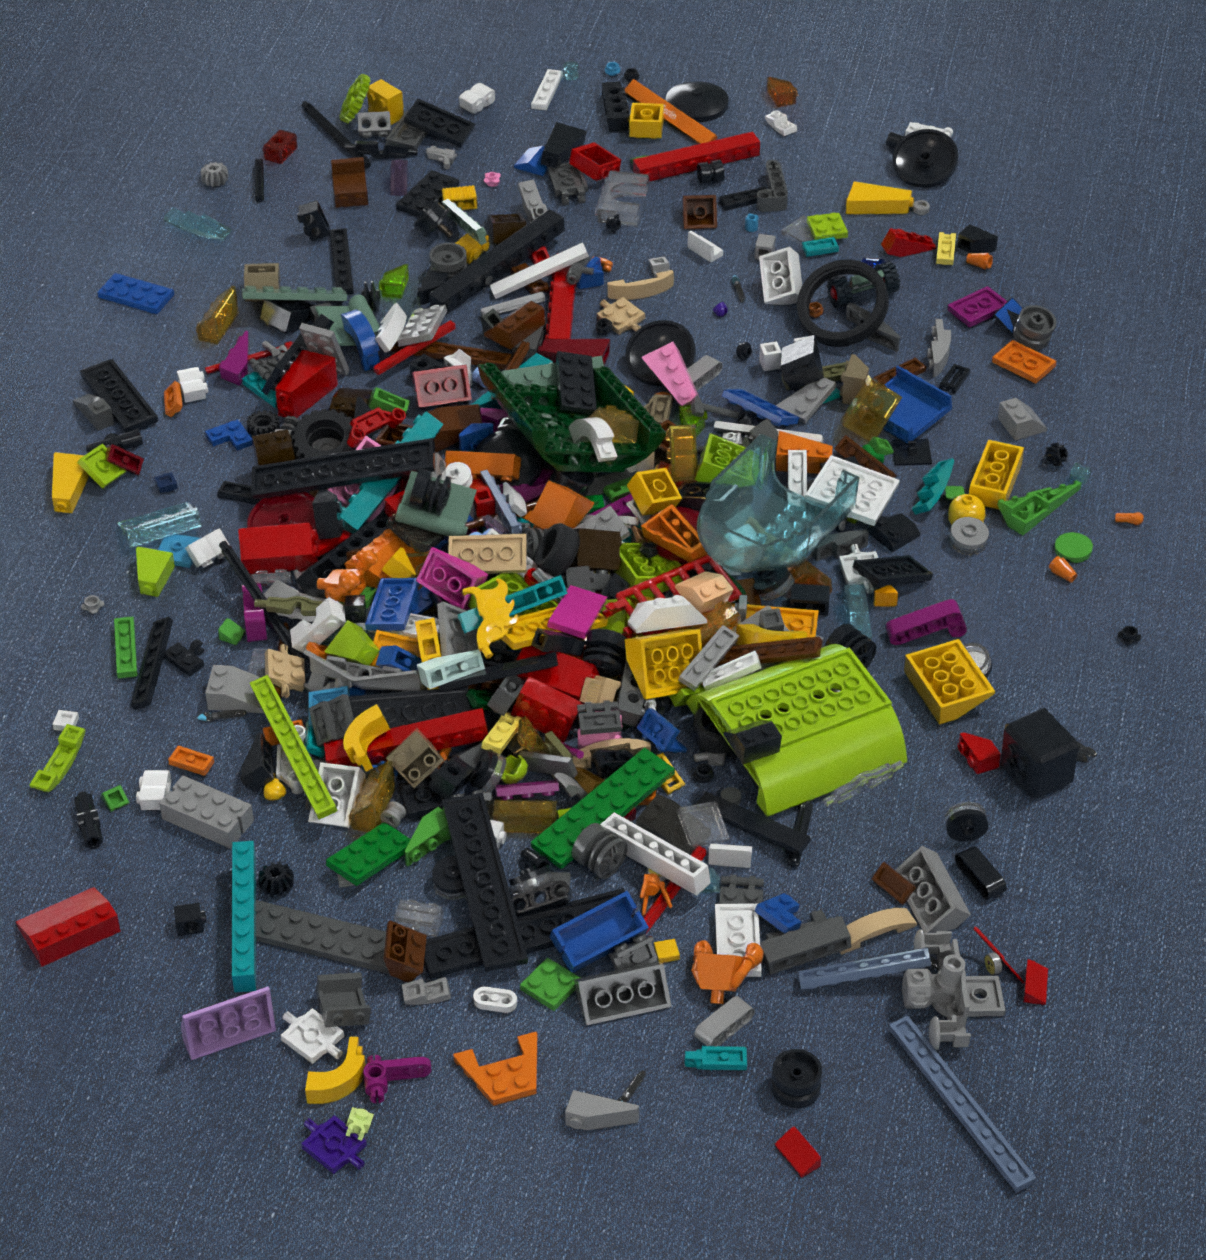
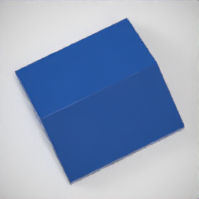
M545 147L528 148L515 163L514 168L543 176L547 172V166L541 164Z
M470 424L459 434L460 451L474 452L484 438L494 433L493 424Z

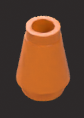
M968 253L966 262L979 268L987 269L992 266L993 256L989 255V253Z
M1057 556L1049 564L1052 573L1070 583L1078 576L1064 557Z

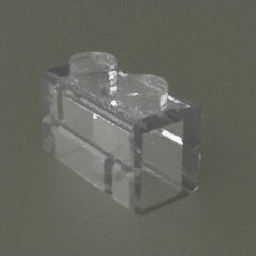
M400 899L394 916V922L427 936L437 937L443 922V909L435 903L424 904L412 899L408 901Z

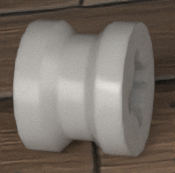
M391 801L388 803L386 810L380 815L382 822L396 828L400 824V819L406 815V810L400 803Z

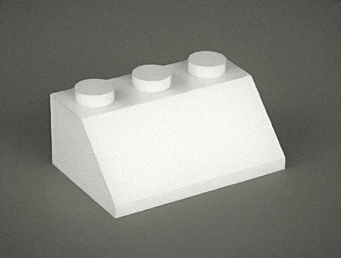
M787 247L759 256L764 303L778 305L797 303L798 294L802 287L799 254L791 247Z

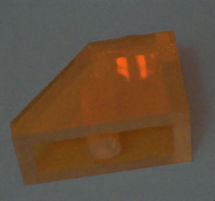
M767 77V92L778 107L796 104L798 91L791 82Z
M806 559L789 570L790 586L792 583L830 586V593L832 592L831 578Z

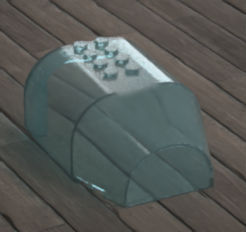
M760 434L712 480L710 490L707 492L705 503L702 505L697 520L699 540L705 551L714 561L731 571L745 573L795 567L801 564L853 510L860 477L842 470L841 477L837 480L835 498L829 504H820L805 499L804 496L787 489L778 480L774 470L777 440Z

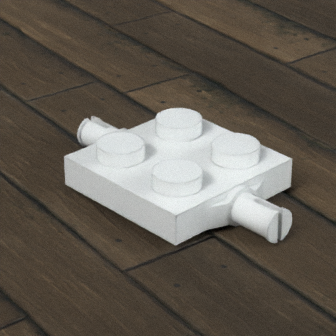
M853 544L850 546L851 554L839 556V564L847 587L864 585L866 593L869 594V591L872 593L874 588L871 582L859 575L858 571L852 566L854 560L878 558L876 551L860 552L858 545L855 544L854 546Z
M312 1008L305 1015L298 1018L289 1011L283 1015V1020L291 1025L281 1034V1041L313 1064L326 1053L331 1054L336 1059L342 1056L343 1052L335 1047V1044L344 1037V1031L339 1027H325L322 1015Z

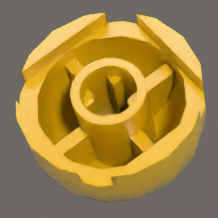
M971 494L959 495L952 500L949 506V522L953 524L959 518L972 517L984 523L985 505L977 496Z

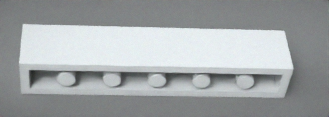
M613 813L600 824L608 829L611 834H615L619 839L627 843L628 851L626 856L697 896L711 883L707 864L620 815Z

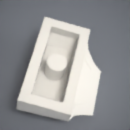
M458 349L452 355L444 357V365L448 367L467 364L469 384L472 386L471 357L461 349Z

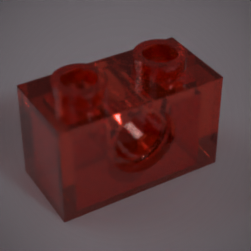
M279 129L263 146L265 160L282 164L298 148L296 134Z

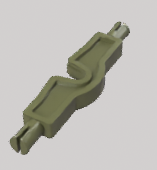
M302 596L289 598L268 597L267 600L255 599L254 606L266 608L267 612L291 615L296 607H301L300 611L303 616H316V608L324 601H313Z

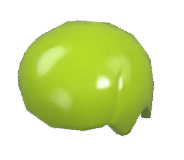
M512 755L508 756L496 769V775L506 784H515L521 781L527 773L528 764L520 755H518L519 758Z

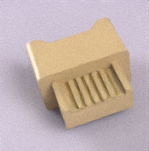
M597 675L595 679L586 677L580 702L603 703V700L613 702L616 690L621 687V682Z

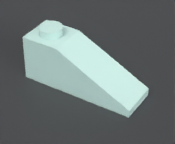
M479 650L437 657L417 664L421 683L429 689L485 669Z

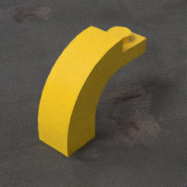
M738 624L736 626V634L739 635V638L735 644L746 645L807 638V632L772 631L763 629L755 624Z
M377 704L365 710L353 720L343 740L344 749L353 764L357 763L358 767L362 765L366 772L373 769L367 756L369 744L377 736L390 730Z
M349 1037L347 1056L341 1066L328 1072H308L305 1088L307 1104H324L340 1100L359 1086L364 1078V1066L366 1063L365 1055H363V1046H359L358 1037Z

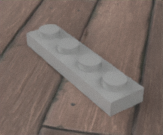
M722 625L682 672L678 681L695 691L736 643L739 635Z

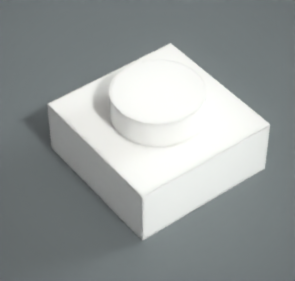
M58 710L53 722V729L63 731L67 724L76 726L79 719L78 712Z

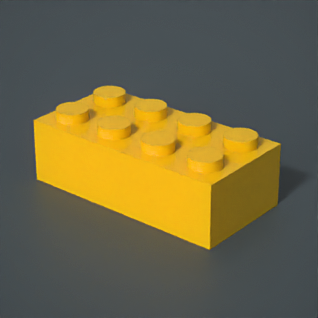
M988 440L970 484L969 494L980 498L986 507L999 509L997 505L999 500H1009L1022 466L1024 447Z

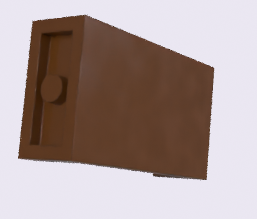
M364 158L331 160L336 208L369 205Z

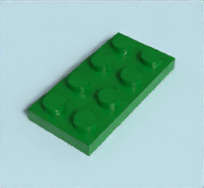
M383 822L327 858L326 866L355 886H358L403 856L411 839Z

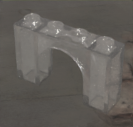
M610 171L608 177H605L601 196L598 199V206L595 208V216H598V223H606L608 217H614V214H618L621 225L637 227L640 218V204L615 200V198L621 196L646 198L649 189V175Z

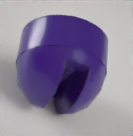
M721 302L713 308V312L717 316L722 317L727 314L728 308L724 302Z

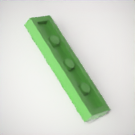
M134 616L115 618L118 679L136 677L138 672Z

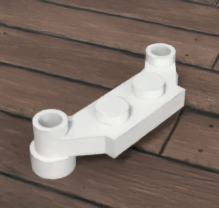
M295 725L303 744H305V728ZM277 745L276 777L291 788L292 793L300 794L303 792V788L281 745Z

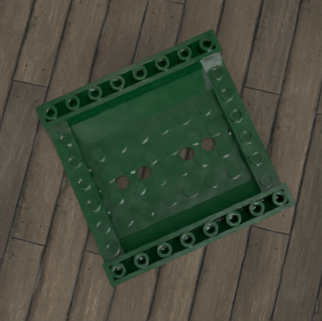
M478 364L479 375L484 386L541 457L557 471L624 472L626 468L640 463L651 455L667 435V432L608 367L593 368L597 410L595 415L560 410L558 386L552 384L547 386L537 384L522 385L519 383L511 385L495 364ZM594 417L603 419L610 426L615 436L612 439V443L618 457L615 460L598 462L591 441L574 443L568 427L577 419Z

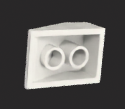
M320 762L318 773L338 811L319 820L311 806L308 822L349 828L362 794L366 774L360 767Z

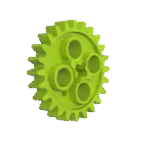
M365 74L359 75L355 83L350 86L347 97L341 107L339 118L341 121L349 124L354 119L355 114L360 111L363 100L369 90V76Z

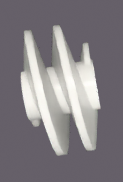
M450 463L442 473V480L449 476L452 478V483L465 487H470L472 484L471 470L464 463Z

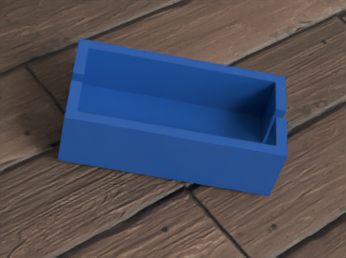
M628 891L552 930L550 938L559 953L563 952L561 958L570 972L574 973L615 951L614 947L619 944L633 942L635 936L640 934L646 935L649 927L640 911L635 913L637 906Z

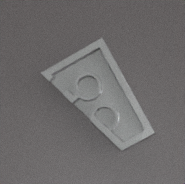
M824 377L806 385L776 406L800 417L799 421L806 424L836 388V382Z

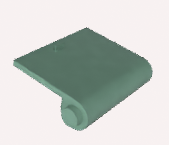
M363 295L353 296L348 306L315 307L318 316L322 313L334 322L329 330L334 331L340 346H356L352 336L344 331L341 314L355 309L362 312L367 318L375 337L379 334L378 329L380 325Z
M411 471L402 502L397 509L395 521L447 537L466 536L468 532L466 523L477 490L451 482V493L448 503L443 509L442 514L436 515L437 506L435 505L430 513L428 512L429 503L426 502L421 510L409 507L413 485L418 473Z

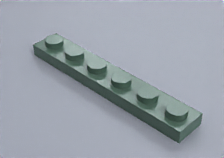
M449 199L442 201L444 208L450 209L447 214L449 218L480 245L487 243L485 238L487 233L483 226L480 227L479 223L475 222L472 217H469L466 212H463L461 207L458 208L455 202L452 203Z

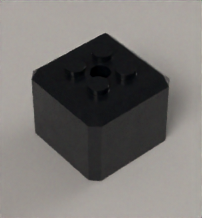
M1041 708L1005 725L1000 765L1029 797L1038 799L1073 782L1079 746L1076 739L1046 708Z

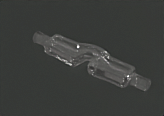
M899 760L892 765L886 763L872 771H865L857 775L849 783L835 789L832 795L823 799V803L827 807L834 802L840 804L861 794L864 784L872 789L892 778L893 773L903 769L904 765Z

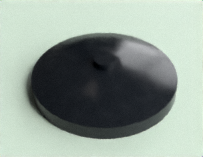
M703 81L681 83L670 89L666 95L667 102L697 122H707L721 117L727 111L729 105V98L724 89Z
M921 129L907 134L898 142L893 152V166L898 177L909 185L921 188L937 186L948 180L955 172L959 159L958 149L952 138L934 129Z
M669 320L653 321L640 327L631 336L626 346L625 356L629 370L634 377L643 383L662 386L663 384L648 368L641 357L674 342L688 369L694 364L696 357V346L690 332L681 324Z
M505 429L494 432L484 438L474 450V452L504 453L519 456L521 458L519 480L507 482L511 486H518L520 484L531 486L540 476L544 466V459L518 429ZM495 479L496 485L505 483L501 479Z

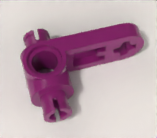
M373 1055L369 1056L367 1064L364 1066L365 1092L370 1096V1101L377 1104L376 1098L379 1099V1103L385 1100L384 1094L388 1091L387 1081L428 1076L432 1071L431 1061L426 1057L382 1061L379 1055H375V1060H373Z

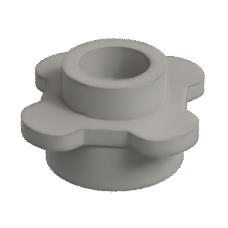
M95 595L85 598L84 604L81 605V609L87 610L91 614H96L99 608L104 606V601H100L99 597Z

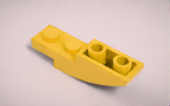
M435 618L415 621L421 661L425 662L433 658L442 657Z

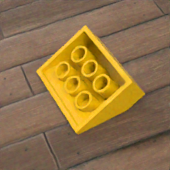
M684 629L625 639L626 658L644 699L677 694L680 689L688 688L678 679L702 650L700 629Z
M959 639L905 655L904 672L939 725L960 718L995 694V690Z

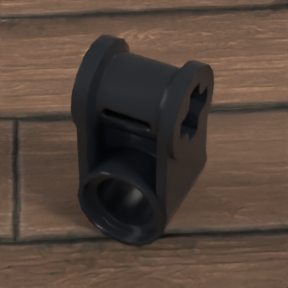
M598 750L593 753L591 759L593 764L597 766L596 771L598 775L606 777L611 776L628 762L633 755L626 750Z

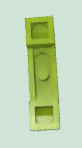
M70 724L65 726L58 738V747L45 768L37 771L29 784L31 788L50 792L61 782L81 747L86 732L84 728Z

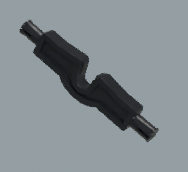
M355 141V144L345 143V150H354L355 154L371 155L377 159L389 157L406 158L407 154L417 155L418 153L417 148H408L406 144L386 142L384 149L378 150L377 141Z

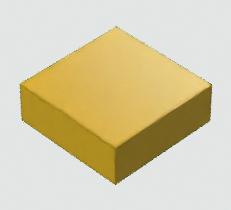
M675 939L654 942V949L659 962L665 963L680 960Z

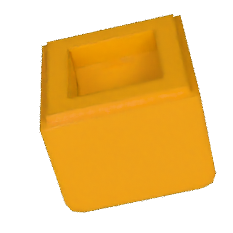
M887 585L874 591V606H897L898 592L892 585Z

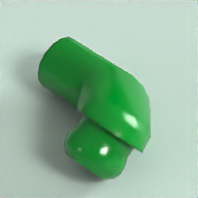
M869 444L862 446L873 457L884 463V454L875 453Z

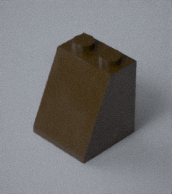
M288 429L252 436L256 466L295 460Z
M584 528L574 529L579 533L580 545L570 567L589 566V571L619 570L621 564L620 547L622 544L620 532Z

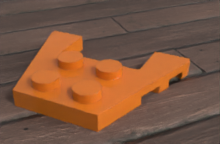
M537 1032L517 1036V1042L522 1052L520 1056L479 1066L473 1049L453 1054L454 1062L462 1067L466 1076L476 1083L477 1088L493 1106L534 1095L537 1092Z

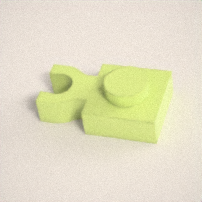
M352 1107L346 1124L348 1127L346 1136L350 1137L351 1133H356L359 1136L358 1140L362 1141L364 1134L368 1133L374 1114L364 1109Z

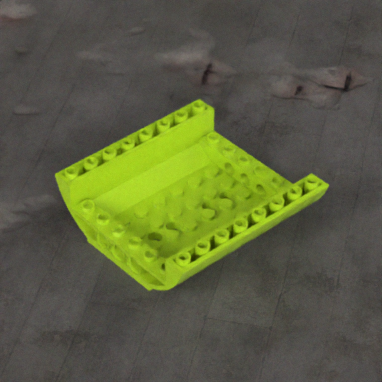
M830 644L821 648L820 657L784 661L695 694L686 701L694 715L702 707L725 740L724 732L759 720L772 721L782 735L780 752L743 764L759 786L757 804L766 817L907 763L905 740L900 723L892 707V702L850 647L845 648L839 644ZM831 689L840 690V692H833ZM814 695H817V696H820V697H823V698H822V699H817V698L814 697ZM782 708V709L788 710V711H787V712H781V711H779L778 709ZM761 715L769 716L770 718L764 719Z

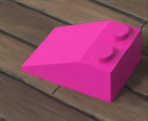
M432 547L416 581L453 606L467 610L470 609L468 604L472 594L463 595L462 590L485 583L488 574L471 563Z

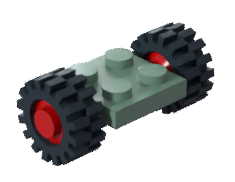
M893 262L882 263L874 268L882 277L888 294L897 292L900 288V280L898 278L900 276L897 274L898 270L895 269L896 266ZM839 275L827 280L828 284H826V287L828 288L827 293H829L828 297L831 299V304L833 303L835 308L847 306L853 300L851 297L853 294L875 288L874 285L859 275L852 276L849 282H847L848 279L844 275Z

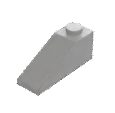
M573 1090L565 1111L566 1125L574 1129L594 1130L638 1123L639 1105Z

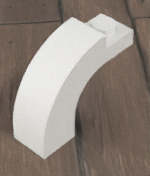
M598 417L577 419L568 427L574 443L591 441L598 462L611 461L618 457L612 443V439L615 436L610 426L603 419Z

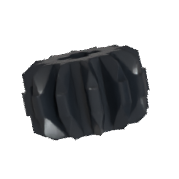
M280 861L277 864L271 862L270 866L264 865L263 870L259 871L258 883L259 887L263 889L264 894L270 893L272 897L275 894L282 896L283 892L289 893L290 888L294 885V873L288 864L282 865Z

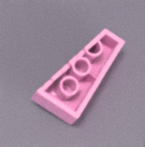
M671 342L641 357L686 414L692 413L691 402L698 393L675 343Z

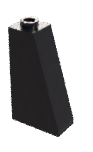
M556 122L543 150L541 164L552 168L559 167L570 157L572 149L584 145L587 131Z

